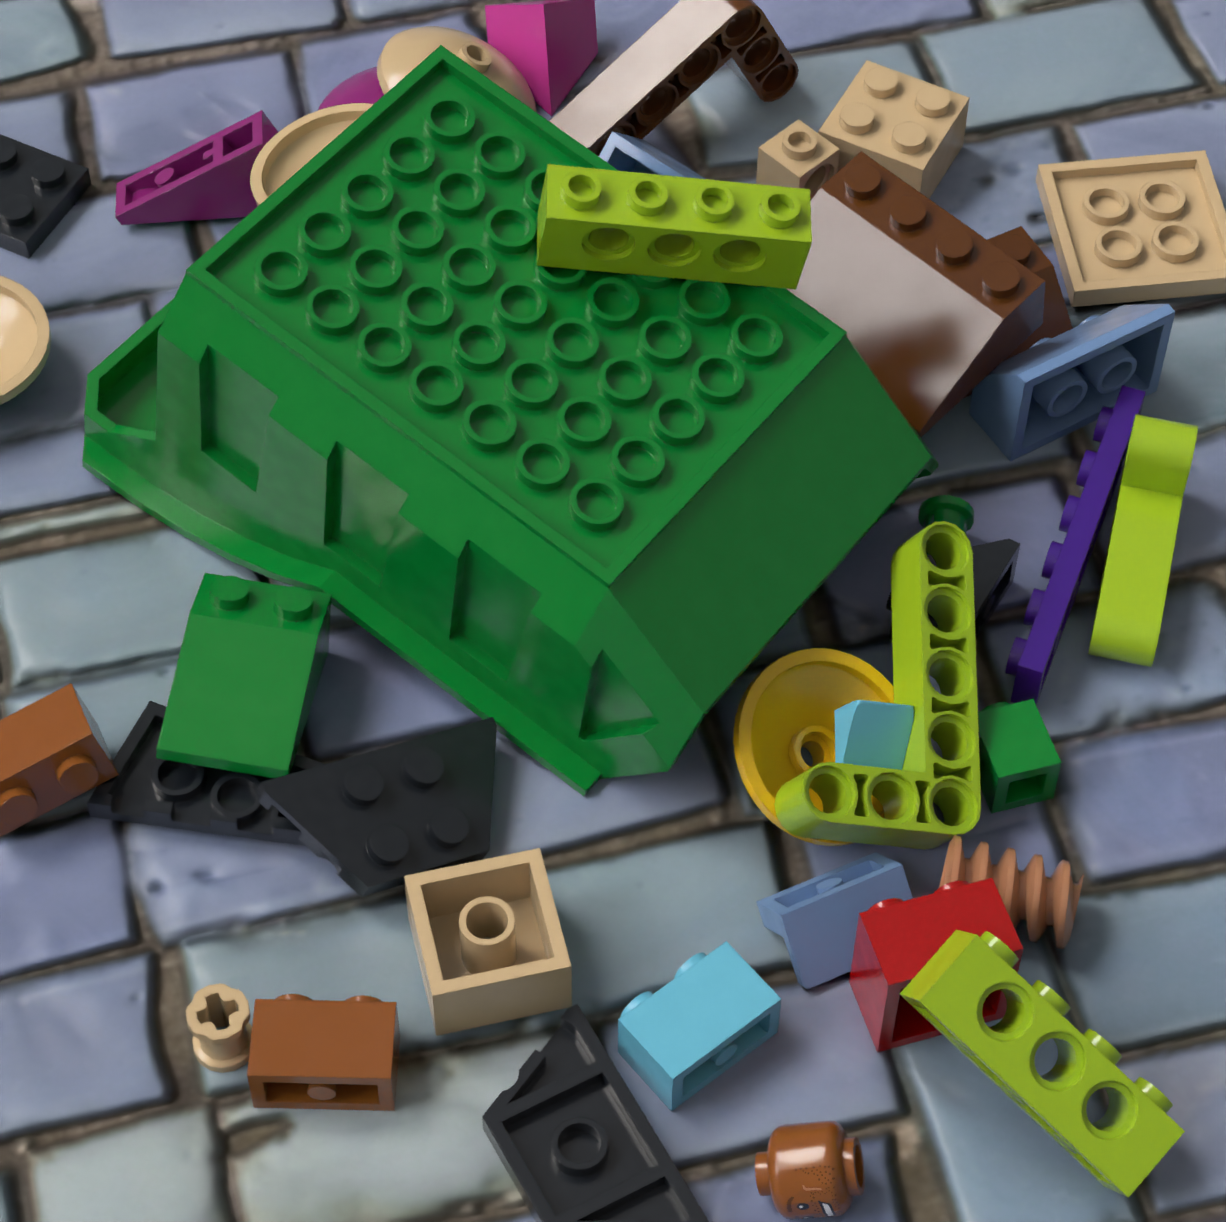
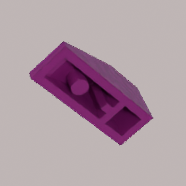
M263 110L118 182L116 185L115 218L121 225L246 217L258 207L250 185L253 164L265 144L278 133L277 129Z

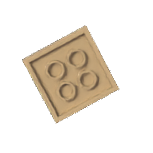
M1205 150L1038 165L1035 181L1071 307L1226 293V211Z

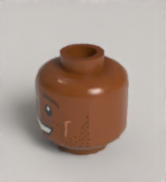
M831 1120L784 1124L777 1127L771 1133L767 1152L756 1153L755 1178L760 1196H771L775 1208L786 1219L795 1220L843 1215L851 1207L853 1197L864 1194L865 1170L859 1139L857 1137H848L843 1127L836 1121Z

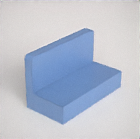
M874 852L761 899L756 903L764 927L784 938L798 983L806 989H810L851 971L859 913L867 911L876 903L886 899L899 898L906 901L913 899L903 864Z

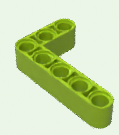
M946 521L934 522L897 547L891 559L894 704L914 706V721L903 768L899 770L825 762L818 763L786 782L777 792L774 806L779 822L793 835L803 838L925 850L934 849L951 841L954 835L961 836L975 827L980 819L981 787L973 552L965 532L955 524ZM926 552H928L933 557L934 561L936 562V566H934L930 562ZM928 613L934 617L938 624V629L930 622ZM929 675L938 683L941 694L932 686ZM931 738L934 741H936L939 747L941 748L943 756L942 758L939 755H937L935 750L933 749ZM809 788L814 790L821 798L823 812L818 810L810 800ZM872 795L883 806L884 818L875 811L871 800ZM933 802L941 809L944 823L934 813Z

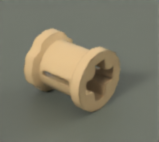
M222 983L208 985L198 990L194 994L192 1002L187 1006V1024L194 1035L192 1039L194 1054L199 1063L210 1071L220 1073L235 1071L249 1061L252 1032L249 1020L251 1016L248 1000L239 989L230 988ZM226 1026L225 1029L216 1030V1028Z

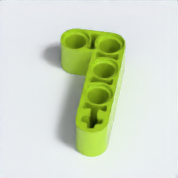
M1135 414L1117 494L1088 655L1152 667L1162 623L1182 500L1198 432V426Z

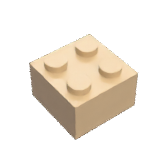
M866 60L818 133L840 149L838 171L862 151L924 196L930 198L963 147L970 97Z
M540 848L404 876L408 919L436 1036L572 1006V966Z

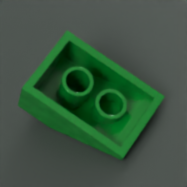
M205 573L189 613L156 748V758L269 778H278L290 774L329 652L332 594L306 590L296 586L288 587L246 580L236 576Z

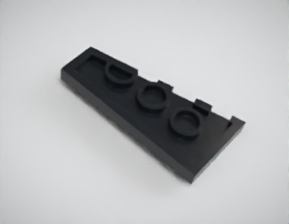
M149 701L113 760L119 775L98 785L87 802L90 817L306 846L298 839L302 832L275 806L267 810L257 799L255 792L260 783L274 778L157 759L156 748L166 706L153 701ZM296 754L290 774L324 764Z

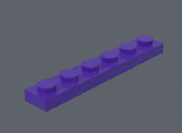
M1122 385L1114 408L1103 405L1093 434V441L1100 442L1097 452L1086 450L1076 480V485L1084 487L1081 497L1069 495L1059 525V531L1067 533L1063 544L1055 541L1051 542L1043 565L1041 577L1050 579L1046 591L1034 588L1027 606L1023 625L1032 627L1027 640L1020 637L1015 638L1008 657L1005 673L1015 676L1010 702L1017 703L1034 699L1037 706L1122 473L1135 414L1141 415L1145 391Z

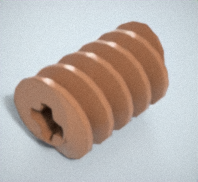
M954 835L947 850L939 888L954 881L973 883L993 878L1014 928L1017 927L1021 920H1025L1027 922L1030 942L1037 943L1048 926L1054 927L1056 946L1059 949H1064L1070 940L1084 873L1079 881L1074 883L1072 881L1069 861L1062 860L1052 875L1048 877L1045 875L1043 857L1039 854L1033 855L1023 871L1018 870L1016 851L1009 847L997 864H991L989 845L987 842L982 841L972 856L965 858L961 836Z

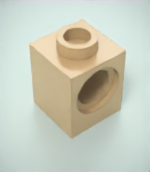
M798 119L758 147L756 184L810 189L811 201L819 188L838 172L840 149Z

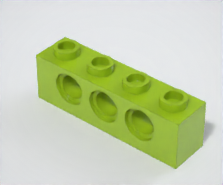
M547 164L538 209L537 266L786 289L797 288L812 244L810 189Z
M956 929L903 989L900 995L1104 1187L1129 1198L1185 1132L1166 1114L1173 1104L1159 1089L1144 1078L1139 1077L1135 1082H1132L1116 1066L1122 1058L1121 1054L1101 1035L1090 1028L1084 1034L1076 1029L1064 1017L1071 1009L1070 1006L1053 989L1040 980H1036L1031 986L1012 968L1019 961L1018 957L1000 939L988 931H985L979 937L977 934ZM1000 989L1006 997V1013L999 1023L988 1027L982 1015L983 1004L992 992ZM1053 1039L1058 1049L1056 1064L1049 1072L1039 1075L1034 1062L1036 1051L1043 1042ZM1105 1088L1109 1098L1108 1109L1100 1120L1090 1123L1086 1111L1088 1100L1095 1091Z

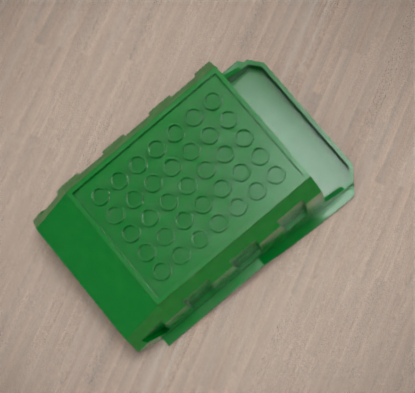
M440 45L188 267L175 297L87 374L82 467L138 508L184 537L227 560L282 583L306 590L332 594L331 604L481 719L493 717L498 732L584 797L600 779L668 772L675 765L711 708L911 483L917 478L930 476L938 468L939 463L881 384L858 348L846 336L847 332L786 288L537 266L538 209L547 164L619 170Z

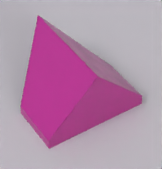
M547 0L485 5L487 43L504 54L518 68L527 81L535 102L552 117L598 54L595 0Z

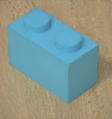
M726 941L708 955L698 953L692 956L678 969L671 982L654 994L651 991L641 993L624 1008L618 1019V1053L669 1110L673 1111L778 1033L781 998Z

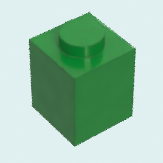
M1034 699L1013 704L998 702L979 711L980 787L991 814L1053 799L1062 762Z

